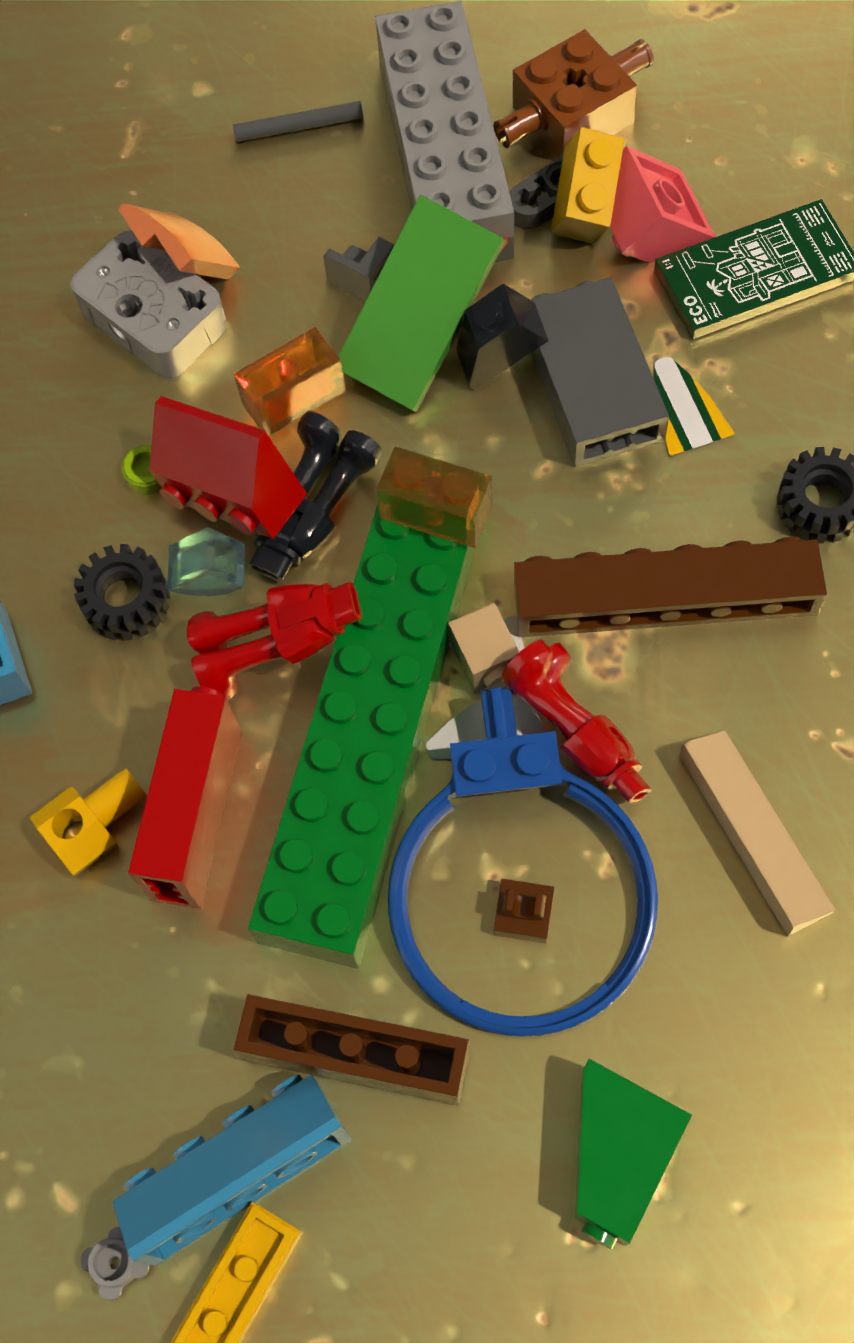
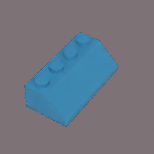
M299 1074L286 1079L271 1091L273 1099L255 1111L252 1105L239 1109L222 1122L225 1128L222 1132L205 1141L203 1136L190 1140L173 1153L176 1161L157 1173L154 1168H148L124 1183L123 1187L126 1192L112 1202L127 1252L132 1261L158 1266L249 1207L252 1202H257L352 1140L312 1074L305 1079H302Z

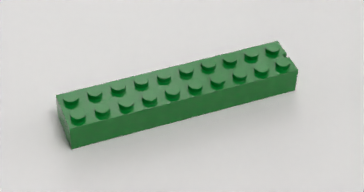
M391 458L353 582L359 599L362 619L346 625L344 634L338 635L334 644L249 922L248 930L257 944L356 969L360 968L450 644L448 622L457 619L488 508L487 477L445 468L442 477L435 476V466Z

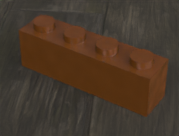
M247 994L233 1050L243 1061L459 1106L470 1054L469 1039Z

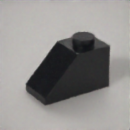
M503 283L465 309L456 350L468 386L476 390L549 340L535 302Z

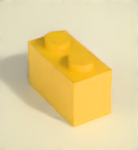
M580 127L565 146L551 234L593 244L610 228L625 138Z

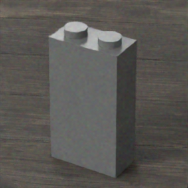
M612 277L599 281H585L574 288L552 294L543 293L533 297L531 300L535 302L549 341L531 352L574 467L665 441L669 414Z

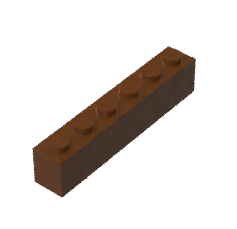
M784 537L773 543L752 544L749 541L740 540L727 543L722 547L709 548L687 544L669 551L652 552L646 548H636L624 554L602 556L597 552H584L576 555L574 558L552 559L548 556H533L524 562H514L519 637L521 638L819 615L827 596L818 539L801 540L798 537Z

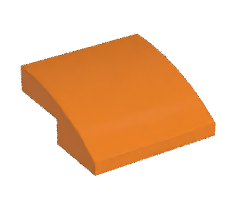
M123 203L118 208L140 244L145 247L166 250L179 271L228 280L240 269L228 251L212 235L195 223L175 214Z

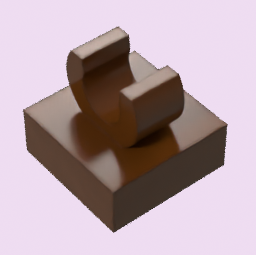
M501 879L493 936L547 944L554 886Z

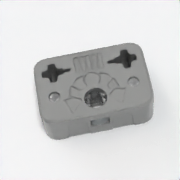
M132 230L118 234L77 271L71 279L72 291L85 319L99 327L112 337L116 343L129 353L134 354L163 378L172 379L180 376L227 330L225 325L226 317L219 292L196 274L179 271L165 251L142 246Z

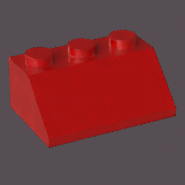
M160 396L155 402L149 471L161 485L160 494L162 497L179 509H183L185 506L193 508L210 521L216 522L218 519L230 522L244 534L251 535L253 532L274 539L307 493L266 431Z

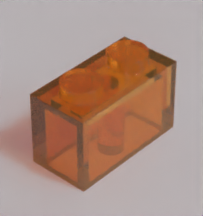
M316 327L234 373L242 405L258 427L265 430L268 436L301 418L305 412L313 411L346 391L341 360Z
M396 446L376 488L381 519L473 548L477 546L493 506L492 476Z

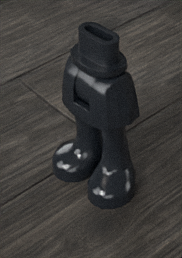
M312 411L305 412L298 422L297 433L304 445V452L294 471V475L307 495L329 461L337 452L338 455L335 465L312 502L307 500L306 495L274 539L256 533L257 538L254 541V545L257 550L251 558L249 566L255 571L279 582H283L291 566L299 567L302 562L301 558L305 560L310 557L331 537L336 525L332 522L330 516L336 505L352 483L360 475L374 469L383 456L382 448L371 437L362 432L349 430L342 440L341 432L332 421Z

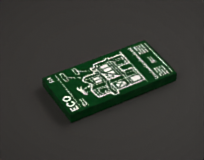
M820 199L655 259L654 269L692 339H696L854 281V251L823 200Z

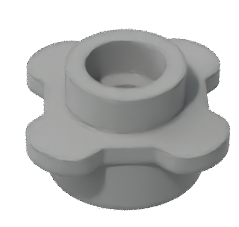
M120 1227L111 1229L108 1238L101 1240L93 1248H87L81 1256L82 1269L89 1272L91 1278L99 1284L98 1293L107 1300H114L120 1297L123 1287L134 1278L141 1279L145 1277L150 1266L149 1264L132 1261L127 1252ZM114 1257L120 1260V1265L116 1269L110 1266V1261Z

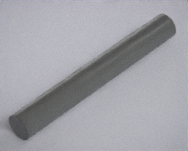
M361 101L232 125L236 142L364 119Z

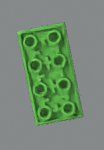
M420 194L333 367L410 410L417 412L462 326L465 309L473 305L506 240Z

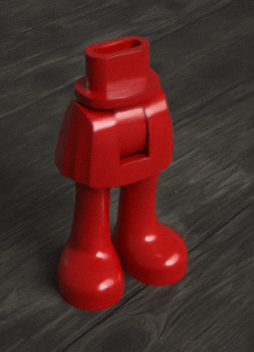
M348 582L334 588L328 583L322 585L294 584L270 588L266 592L268 603L259 607L218 616L213 611H204L193 615L188 621L186 632L189 645L199 653V655L192 657L191 660L199 685L215 689L229 700L237 694V674L259 664L283 658L293 665L317 653L335 640L334 635L344 634L346 625L362 619L359 599L354 585ZM270 628V635L227 648L229 642L234 639Z
M541 639L529 644L507 664L501 677L503 683L511 689L514 695L520 697L535 711L559 728L566 738V741L559 748L581 769L593 776L608 790L618 789L629 803H636L643 799L651 791V788L638 774L642 764L637 759H634L635 753L631 744L606 715L594 716L578 704L562 684L561 678L569 666L570 654L561 643H555L548 647Z

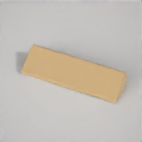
M726 731L693 739L682 744L679 754L680 758L786 935L790 936L836 911Z

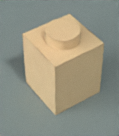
M493 603L448 622L450 643L474 693L485 688L491 691L492 688L505 687L506 685L501 680L502 673L507 664L519 653V650L496 604Z

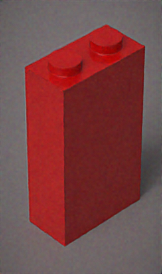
M195 686L192 687L191 691L174 689L128 871V874L150 901L202 909L242 736V731L226 696H222L219 691L209 687Z

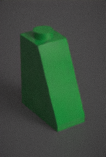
M590 1058L581 1076L575 1218L585 1223L581 1233L612 1250L616 1241L624 1246L630 1244L692 1114Z

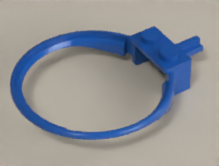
M492 688L491 691L480 693L486 739L450 743L453 769L451 781L417 814L398 846L389 877L388 915L394 942L405 967L422 991L440 1008L466 1024L484 1031L509 1036H541L557 1033L590 1020L618 999L632 983L646 959L654 937L658 911L657 882L647 847L640 833L625 812L604 792L564 769L559 760L556 731L517 736L511 689ZM556 785L568 786L563 796L579 803L601 819L620 841L631 863L636 881L638 903L637 918L630 945L622 961L608 980L593 994L566 1009L539 1016L521 1017L498 1014L479 1008L450 991L435 976L424 961L415 943L408 916L407 894L409 878L416 856L431 831L455 809L450 803V799Z

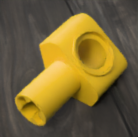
M123 768L84 799L71 785L29 818L72 875L76 877L117 845L116 841L106 830V827L147 797V795L130 772ZM75 821L83 822L82 829L76 836L70 839H63V832L69 824Z

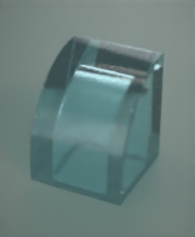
M207 527L170 545L167 590L190 596H217L244 588L245 543Z

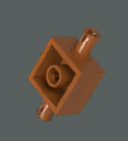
M584 29L513 69V108L516 111L494 122L493 127L497 139L500 143L503 142L505 148H509L515 142L535 132L556 157L559 158L564 154L565 146L580 127L613 135L634 123L638 85L630 76L653 65L654 56L648 44L645 45L643 39H639L631 46L611 56Z

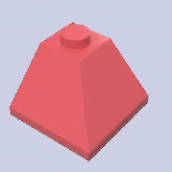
M629 146L623 149L610 229L613 233L612 242L622 255L626 257L632 256L652 263L659 257L716 237L681 169Z

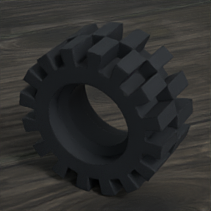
M816 447L812 457L808 450L800 453L798 461L793 458L788 464L780 484L776 505H780L778 510L780 519L789 517L786 527L791 532L798 526L801 528L799 538L807 540L809 533L816 534L818 543L824 544L827 535L831 536L832 543L841 541L844 533L848 537L854 533V455L851 453L843 460L839 458L842 449L833 447L830 456L825 455L824 447ZM814 483L828 484L842 494L843 501L837 507H821L807 498L805 489Z
M120 544V553H115L112 545L103 547L106 553L105 557L100 559L97 553L94 552L89 556L92 563L91 568L82 563L78 569L83 579L75 578L74 588L77 591L74 594L75 600L87 622L100 635L104 631L108 639L116 640L118 633H121L124 641L133 640L132 631L138 629L141 637L149 634L145 626L147 623L150 622L157 627L162 622L158 613L167 614L169 605L166 599H170V591L166 579L155 558L151 554L147 556L144 549L137 546L133 553L129 544ZM122 579L136 580L140 584V593L132 602L119 607H113L105 602V592L113 583Z

